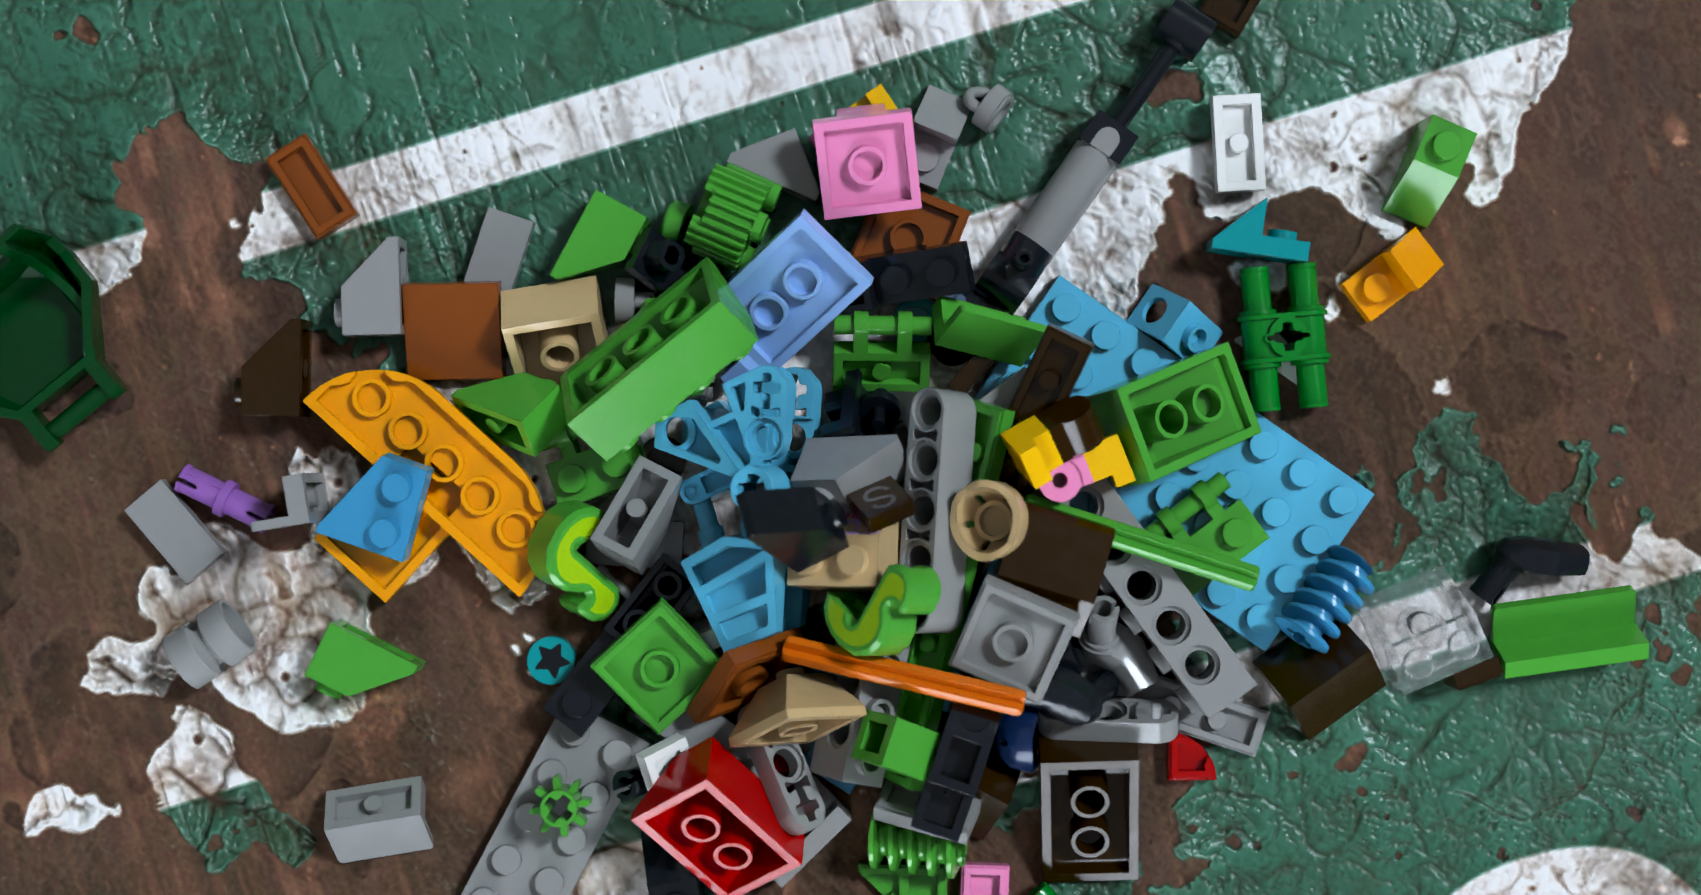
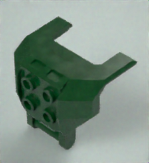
M12 224L0 234V254L3 255L0 259V417L20 420L44 449L53 452L64 443L62 437L110 398L118 399L128 389L105 360L97 279L74 251L51 233L21 224ZM89 373L97 384L52 421H49L42 411L55 403L88 376Z

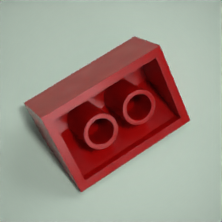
M713 736L675 756L631 815L633 823L716 895H744L802 865L805 834L794 836L781 828L761 780Z

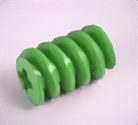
M872 811L867 845V856L871 869H877L884 856L887 858L889 870L894 872L898 870L903 859H906L910 874H915L922 861H925L927 873L932 877L936 875L941 864L945 866L948 879L955 878L960 866L965 867L968 843L964 845L873 820Z

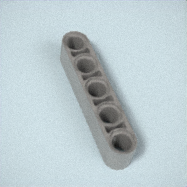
M931 387L918 391L912 399L910 406L904 490L914 500L916 514L902 520L899 565H905L909 568L918 565L929 566L938 574L941 583L940 600L934 612L930 615H917L915 633L946 634L951 633L958 627L963 613L967 555L960 549L953 538L949 518L954 497L972 482L976 406L973 398L965 392Z

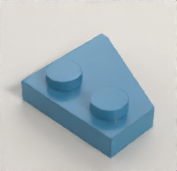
M390 452L382 455L317 525L316 533L400 562L406 561L410 557L434 468Z

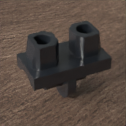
M649 227L642 230L638 248L627 262L624 270L639 280V286L642 290L660 295L695 267L698 262L686 254L684 248L672 238L667 239L654 228Z
M859 368L847 371L844 388L825 393L824 406L832 422L821 425L820 437L876 435V431L890 427L899 420L900 402L895 395L889 393L884 388H877L875 391L868 392L862 385L863 374Z

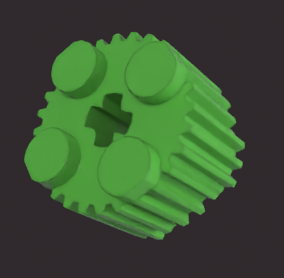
M716 163L704 189L706 191L696 215L693 214L688 226L684 242L693 246L692 253L703 258L708 257L715 263L734 271H739L756 254L757 249L750 246L752 242L758 245L762 244L771 219L768 218L769 215L765 214L764 211L766 209L773 212L783 186L734 164L728 163L724 167Z

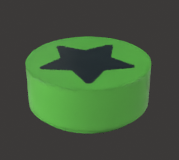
M678 200L672 202L665 213L660 234L667 239L672 238L683 247L685 245L686 232L694 214V206Z

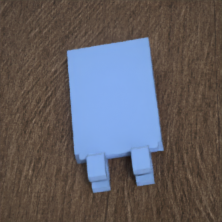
M805 209L793 218L727 281L752 317L758 341L754 343L751 351L743 359L736 362L732 361L726 366V371L720 377L724 383L759 366L774 365L782 367L872 285L874 277Z

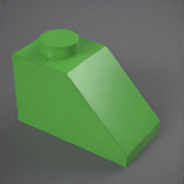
M1433 114L1417 123L1381 211L1426 229L1457 182L1478 133Z
M595 190L554 265L550 276L558 281L591 276L626 265L637 250L640 234L644 228L649 227L650 220L637 211Z
M525 372L457 389L451 395L455 406L495 442L534 457L567 426L562 390L559 384L553 380L542 379Z
M340 619L330 622L304 676L315 680L314 688L321 693L340 699L342 694L349 697L413 675L423 669L426 661Z

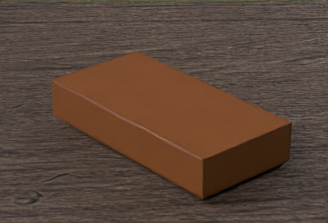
M306 133L265 158V161L317 240L322 241L360 216L355 205Z

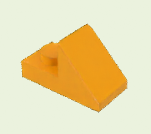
M1413 227L1338 286L1366 323H1368L1409 292L1419 290L1444 263L1419 230Z

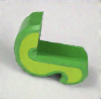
M570 500L556 504L538 521L528 541L527 561L537 578L551 586L566 591L559 598L561 606L588 620L602 621L616 611L620 597L619 588L576 550L588 540L597 528L605 511L577 500Z
M894 564L888 565L869 601L857 592L828 591L824 603L826 625L831 636L839 646L854 656L898 655L910 645L916 632L917 615H930L934 612L940 600L941 583L938 574L929 566L918 565L909 568L905 565Z

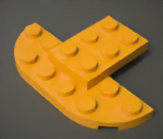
M364 370L335 377L316 388L303 400L310 409L372 465L382 455L390 452L434 468L410 557L406 561L400 562L319 533L314 537L321 546L384 603L389 602L449 535L518 597H521L536 577L527 559L528 541L538 521L545 514L540 494L525 469L448 398L433 386L414 376L390 370Z

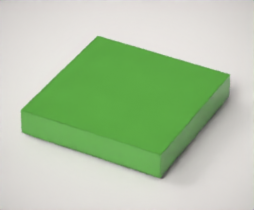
M661 597L591 662L590 667L659 735L686 711L721 656Z

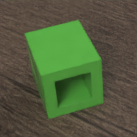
M866 709L867 715L862 719L850 757L893 773L925 781L940 733L899 717Z

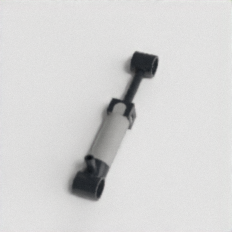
M1176 0L1152 33L1154 37L1160 40L1162 46L1114 114L1110 117L1100 109L1097 111L976 282L975 292L1006 313L1013 315L1107 180L1139 138V136L1127 129L1131 121L1177 56L1184 57L1191 62L1219 24L1218 21L1188 0Z

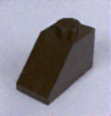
M290 319L241 367V377H237L234 384V400L236 406H241L242 416L311 417V409L303 402L311 393V321Z

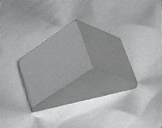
M795 128L730 153L727 163L734 164L772 180L774 183L783 186V192L817 206L820 199V191Z

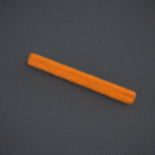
M787 636L783 644L782 660L784 662L1013 716H1020L1024 710L1026 692L1022 689L881 656H854L842 647L796 636Z

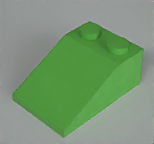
M1229 342L1195 353L1086 396L1089 398L1105 433L1104 437L1113 433L1118 434L1136 481L1119 488L1153 482L1262 432Z

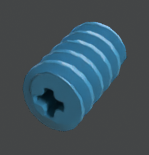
M1336 544L1330 546L1327 551L1330 558H1323L1316 564L1315 569L1317 573L1313 572L1307 575L1304 581L1305 587L1296 589L1293 594L1294 602L1285 603L1281 611L1282 616L1274 618L1277 626L1288 637L1306 648H1312L1321 653L1329 651V645L1321 637L1323 634L1333 639H1338L1341 635V631L1333 621L1337 620L1344 624H1349L1352 621V616L1344 607L1347 605L1356 610L1363 607V601L1356 594V591L1366 595H1372L1375 591L1373 584L1367 579L1369 575L1373 574L1371 566L1354 551Z

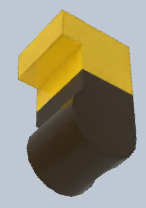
M1076 395L1060 400L1000 433L1015 467L1037 489L1053 480L1050 471L1071 460L1074 455L1087 453L1100 445L1105 433L1089 398Z

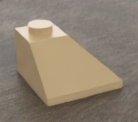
M803 667L788 668L775 674L776 680L757 690L728 739L730 748L808 744L866 716V707L826 673H805Z

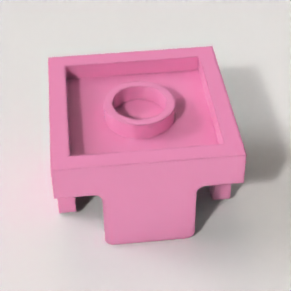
M881 103L836 109L837 116L812 119L824 220L922 208L911 108L886 110L885 105Z

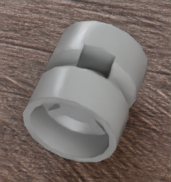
M223 599L216 601L197 614V626L187 622L162 638V645L170 663L178 674L190 686L196 689L203 687L218 677L223 669V662L233 666L257 650V643L249 626L237 610Z

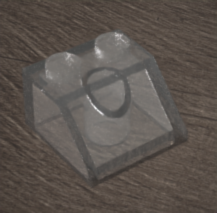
M1443 565L1435 566L1377 591L1372 595L1361 598L1363 607L1356 610L1390 690L1402 695L1412 693L1494 657L1475 611Z

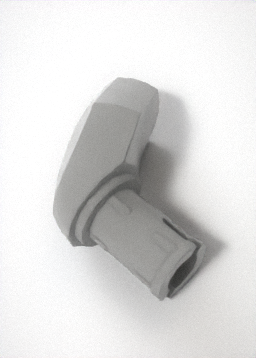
M1096 596L1089 618L1080 638H1078L1084 656L1097 666L1110 671L1117 678V681L1128 696L1137 694L1159 683L1161 680L1152 660L1146 652L1147 647L1144 640L1138 635L1134 636L1129 628L1117 622L1120 607H1115L1117 601L1110 596Z

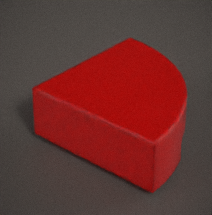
M1178 732L1174 740L1166 743V778L1168 780H1217L1213 761L1196 740Z

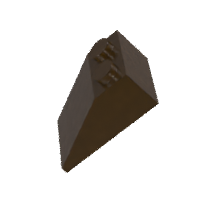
M1038 732L1042 882L1139 880V754L1137 743L1052 740Z

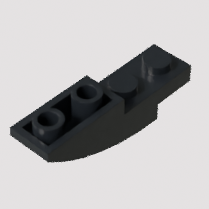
M967 241L929 247L920 245L854 257L874 277L872 285L839 315L854 313V311L873 310L881 305L972 292L976 289Z
M665 553L661 555L607 623L601 635L543 706L546 711L582 738L603 710L617 695L590 667L591 662L661 597L678 613L682 611L695 593L682 566Z
M962 671L959 673L962 676L978 679ZM950 701L941 727L942 731L910 823L911 827L957 843L959 842L973 797H976L1002 713Z

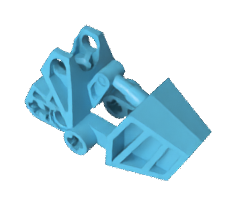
M774 365L759 366L722 384L729 403L718 400L703 408L697 400H687L679 404L668 419L655 423L654 448L709 468L684 480L680 488L682 500L694 507L700 528L697 534L702 548L680 563L723 652L806 625L811 590L787 585L788 566L747 539L742 518L741 534L726 536L723 525L718 523L713 501L731 493L732 499L738 506L736 495L744 491H756L757 483H764L765 490L792 488L790 480L803 450V447L796 452L789 449L792 440L793 424H798L803 428L806 440L807 438L820 437L822 385L821 381L807 368L790 367L785 369ZM797 380H799L800 384L807 387L806 394L798 395V398H796ZM796 403L797 410H807L806 416H795ZM677 417L683 419V434L680 446L673 445L669 441L666 432L670 421Z

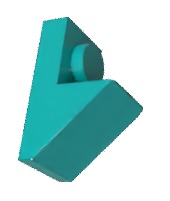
M1265 198L1205 242L1204 252L1284 264H1296L1308 261L1311 242L1297 240L1298 233L1289 230L1269 229L1268 236L1263 235L1268 199Z

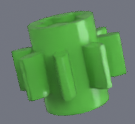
M556 774L553 777V788L551 790L543 785H538L534 790L543 800L541 804H537L530 809V814H541L542 819L545 821L541 832H546L551 826L560 828V833L564 838L570 832V823L572 821L580 826H584L587 823V817L580 810L581 807L590 805L593 798L581 796L578 790L582 782L580 778L575 780L572 785L563 784L561 775ZM564 795L570 800L567 806L569 811L565 810L561 815H558L553 811L556 804L554 800H558Z

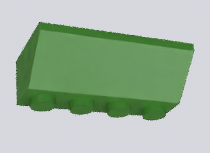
M708 257L704 258L559 376L566 424L606 462L619 451L625 452L638 441L640 435L654 423L668 419L674 413L679 403L693 392H700L708 387L719 371L732 361L736 362L743 359L751 351L754 343L758 341L752 317L715 264Z

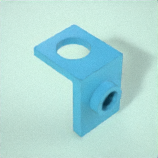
M1156 284L1150 286L1127 319L1128 323L1141 332L1161 341L1180 359L1214 347L1223 334V331L1191 301ZM1159 301H1166L1167 307L1164 315L1159 320L1148 323L1146 321V314L1149 308Z

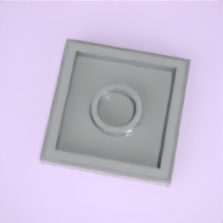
M987 574L948 666L984 681L1022 689L1026 692L1027 700L1040 705L1079 621L1080 613Z

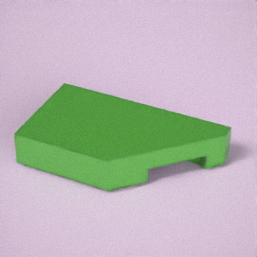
M858 862V872L882 895H947V874L944 864H941L936 875L932 877L927 873L925 862L921 863L915 874L908 872L906 862H901L896 872L889 870L888 862H881L877 869H871L869 862Z

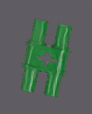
M1316 262L1287 265L1290 308H1287L1285 313H1277V309H1272L1268 266L1239 269L1243 312H1239V317L1236 319L1237 323L1241 324L1244 360L1240 361V365L1243 366V370H1248L1251 404L1254 412L1281 410L1277 367H1282V362H1290L1291 366H1296L1299 409L1328 406L1324 363H1329L1331 353H1327L1324 315H1327V310H1325L1324 305H1319ZM1283 330L1284 333L1299 335L1300 339L1293 340V342L1287 343L1284 346L1281 342L1269 341L1267 337Z

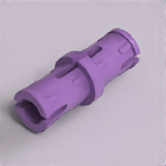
M187 464L179 475L184 481H176L174 487L175 492L187 495L211 507L213 514L221 518L228 515L250 526V522L269 519L268 516H274L277 509L276 505L269 504L240 490L239 483L232 480L223 482L195 468L191 464Z

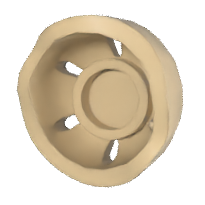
M976 480L959 491L954 497L950 510V529L957 545L967 556L982 562L993 561L1010 554L1023 542L1029 522L1028 508L1018 491L1007 483L992 480ZM978 495H981L986 503H982L978 499ZM975 521V527L969 528L967 523ZM990 541L988 548L984 550V546Z

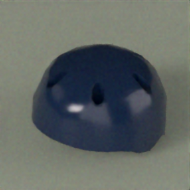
M1024 706L1023 713L1020 716L1005 713L1001 715L994 740L1002 761L1010 768L1023 772H1033L1038 767L1037 708Z

